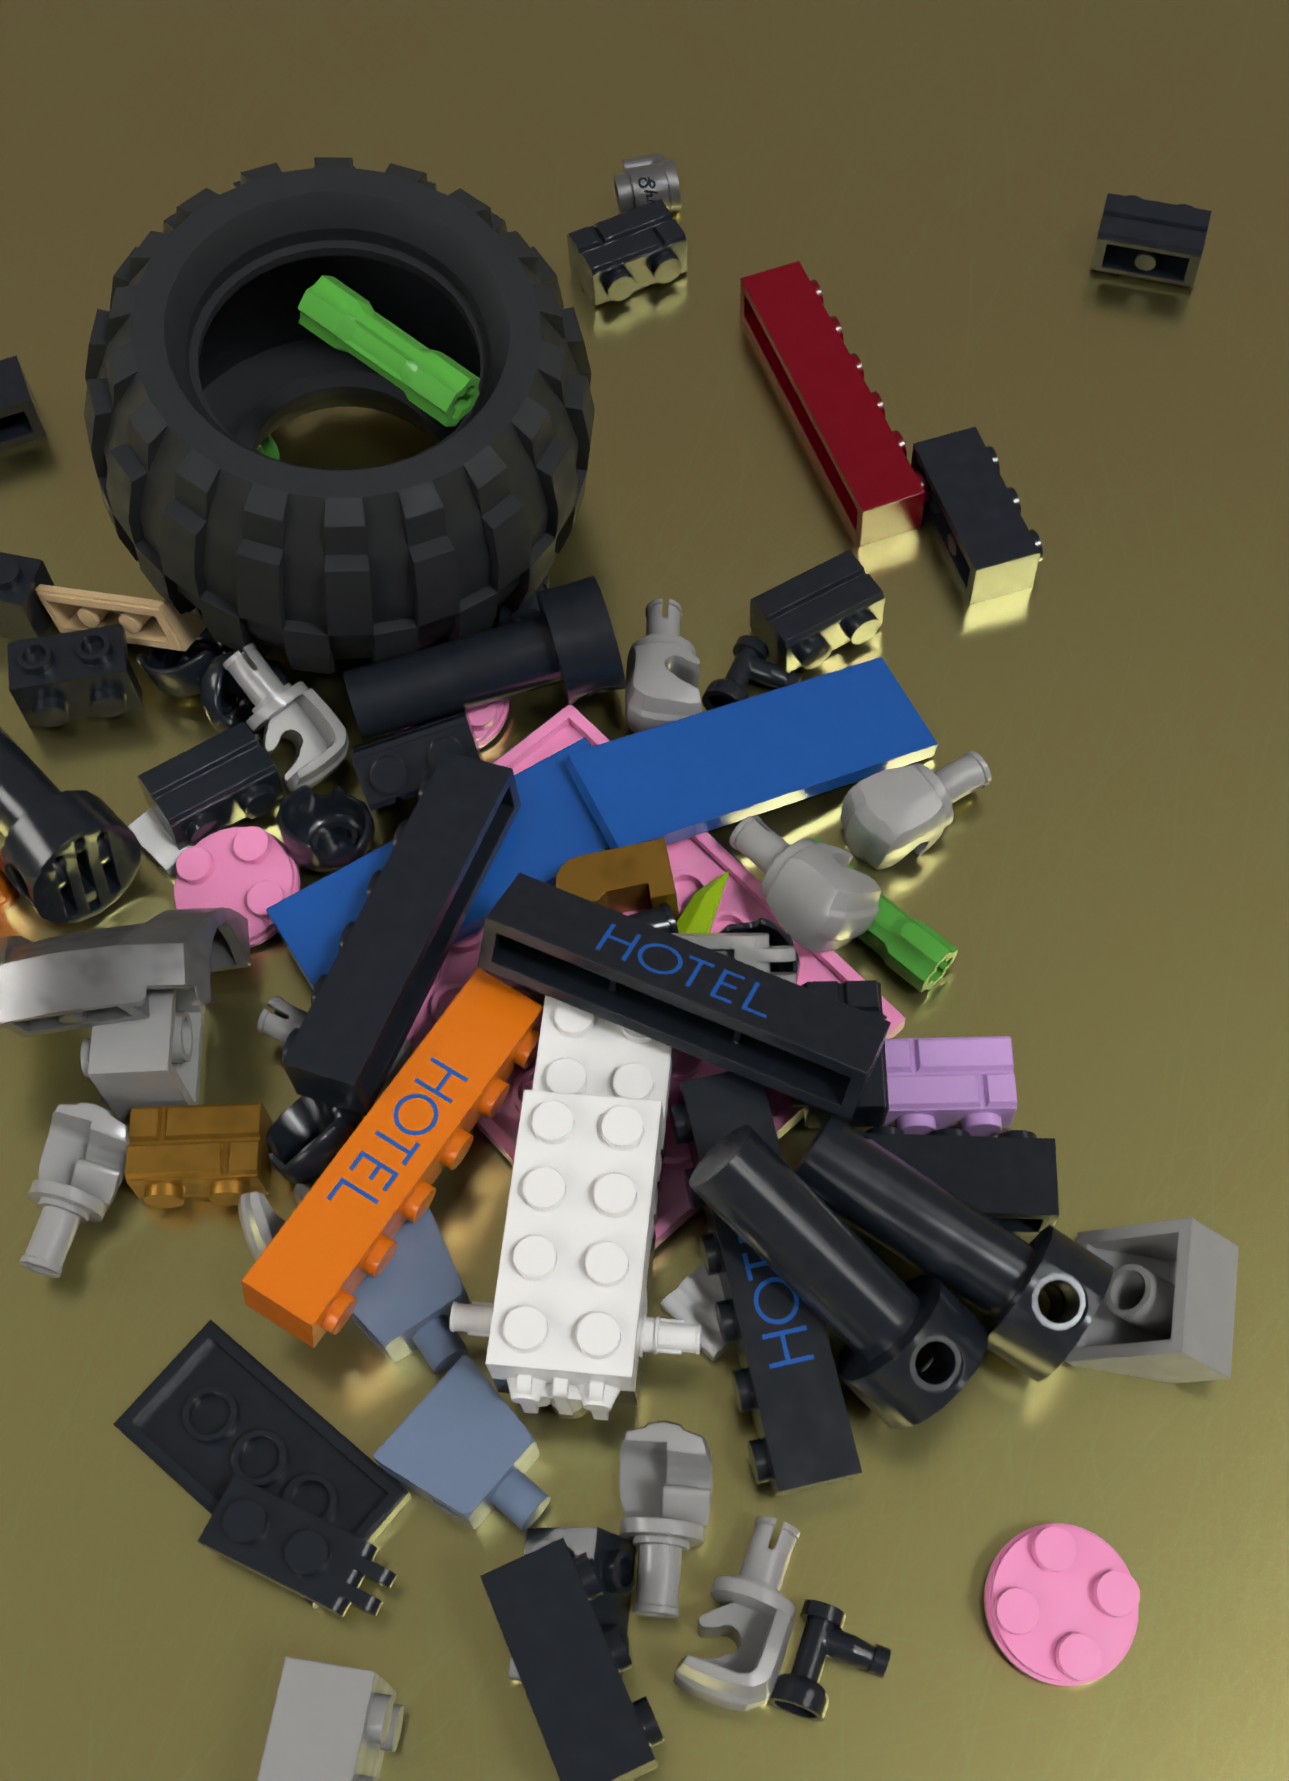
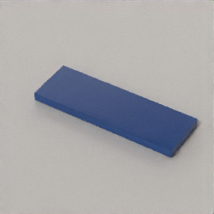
M879 657L570 753L567 757L566 768L610 849L662 838H665L666 845L743 820L747 816L758 815L863 780L883 770L902 767L932 757L938 743L883 658Z
M586 737L514 775L521 806L453 944L484 927L487 915L519 872L556 887V875L560 867L569 859L610 849L566 768L568 754L592 747ZM393 841L266 909L272 924L312 989H314L321 975L329 973L339 954V943L342 933L347 924L351 921H356L366 902V893L370 879L377 870H383L393 850Z

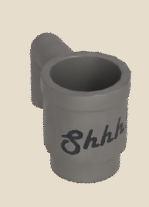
M651 154L623 160L624 173L613 176L619 214L662 199L671 213L681 211L680 188L673 159L667 160L662 154Z

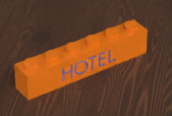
M477 968L241 1280L245 1305L313 1349L326 1331L333 1335L337 1334L348 1321L356 1307L358 1298L353 1296L364 1278L367 1274L377 1278L390 1262L398 1245L393 1238L405 1221L408 1219L416 1223L428 1209L436 1193V1188L432 1186L433 1182L445 1166L454 1170L467 1154L474 1139V1136L469 1133L482 1115L490 1119L499 1110L510 1089V1084L506 1083L515 1068L519 1065L526 1069L536 1058L544 1006L482 969Z

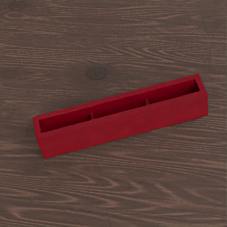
M800 261L740 278V317L859 547L921 528L924 503H927L929 500V490L925 477L921 471H914L907 459L906 446L902 435L897 430L892 431L885 419L882 399L876 391L870 392L864 381V371L856 353H849L844 344L843 331L836 316L830 317L824 307L823 295L818 282L815 279L809 280Z

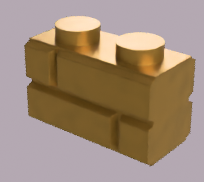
M263 1102L133 1107L130 1113L128 1134L130 1143L127 1146L125 1164L126 1182L139 1199H144L147 1205L158 1208L179 1207L184 1204L185 1197H209L213 1203L236 1206L239 1203V1197L244 1193L258 1191V1193L268 1194L270 1192L271 1162L267 1155L272 1151L266 1143V1134L273 1125V1121Z

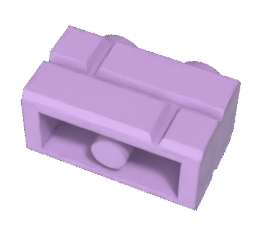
M1010 1036L885 1039L889 1110L885 1123L881 1126L896 1127L902 1129L905 1134L931 1135L939 1129L958 1128L968 1131L971 1136L986 1137L1000 1134L1002 1128H1011L1017 1111L1018 1101Z

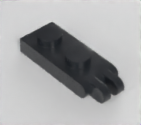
M235 1475L198 1539V1542L205 1548L341 1617L345 1616L350 1605L376 1617L383 1602L359 1589L364 1577L387 1589H391L397 1577L394 1572L373 1562L379 1550L376 1546Z

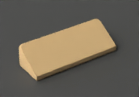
M40 584L35 589L60 633L120 624L126 632L127 643L186 651L206 628L202 619L188 612L180 614L172 604L166 601Z

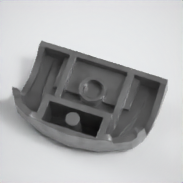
M189 908L163 911L145 923L85 930L35 942L22 936H8L0 939V1028L5 1027L21 1037H29L149 1018L148 989H186L190 1004L193 1007L208 1004L211 1002V972L251 966L248 919L231 908Z

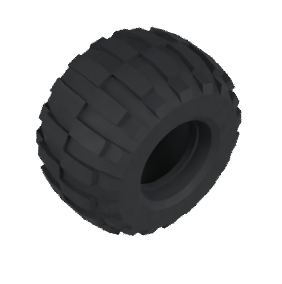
M314 157V168L282 172L276 162L240 172V181L234 182L233 189L220 195L205 188L176 207V213L164 220L163 233L150 231L140 246H135L113 276L110 311L97 309L86 362L85 380L87 391L84 418L90 450L106 509L119 539L134 559L139 561L140 570L155 590L168 603L172 604L180 614L193 611L204 621L214 639L230 648L243 652V647L254 643L262 657H266L272 648L285 651L291 669L333 674V672H336L338 659L371 658V663L418 651L419 648L433 643L436 645L491 628L496 615L500 616L501 606L505 602L518 611L540 586L554 562L555 552L559 553L573 530L585 494L595 407L590 391L592 372L574 307L564 309L556 273L534 246L530 248L517 231H507L505 220L492 213L491 207L461 188L449 195L437 191L436 183L427 181V173L393 163L389 164L385 172L356 169L353 166V158ZM322 275L333 276L368 300L375 312L428 349L444 353L480 378L478 386L480 394L471 411L456 426H444L410 402L404 391L349 352L333 348L299 324L300 311L298 306L305 291L312 287ZM334 407H360L392 414L421 430L435 444L415 456L383 466L358 470H325L302 467L270 458L256 451L258 446L273 431L286 422L316 410Z

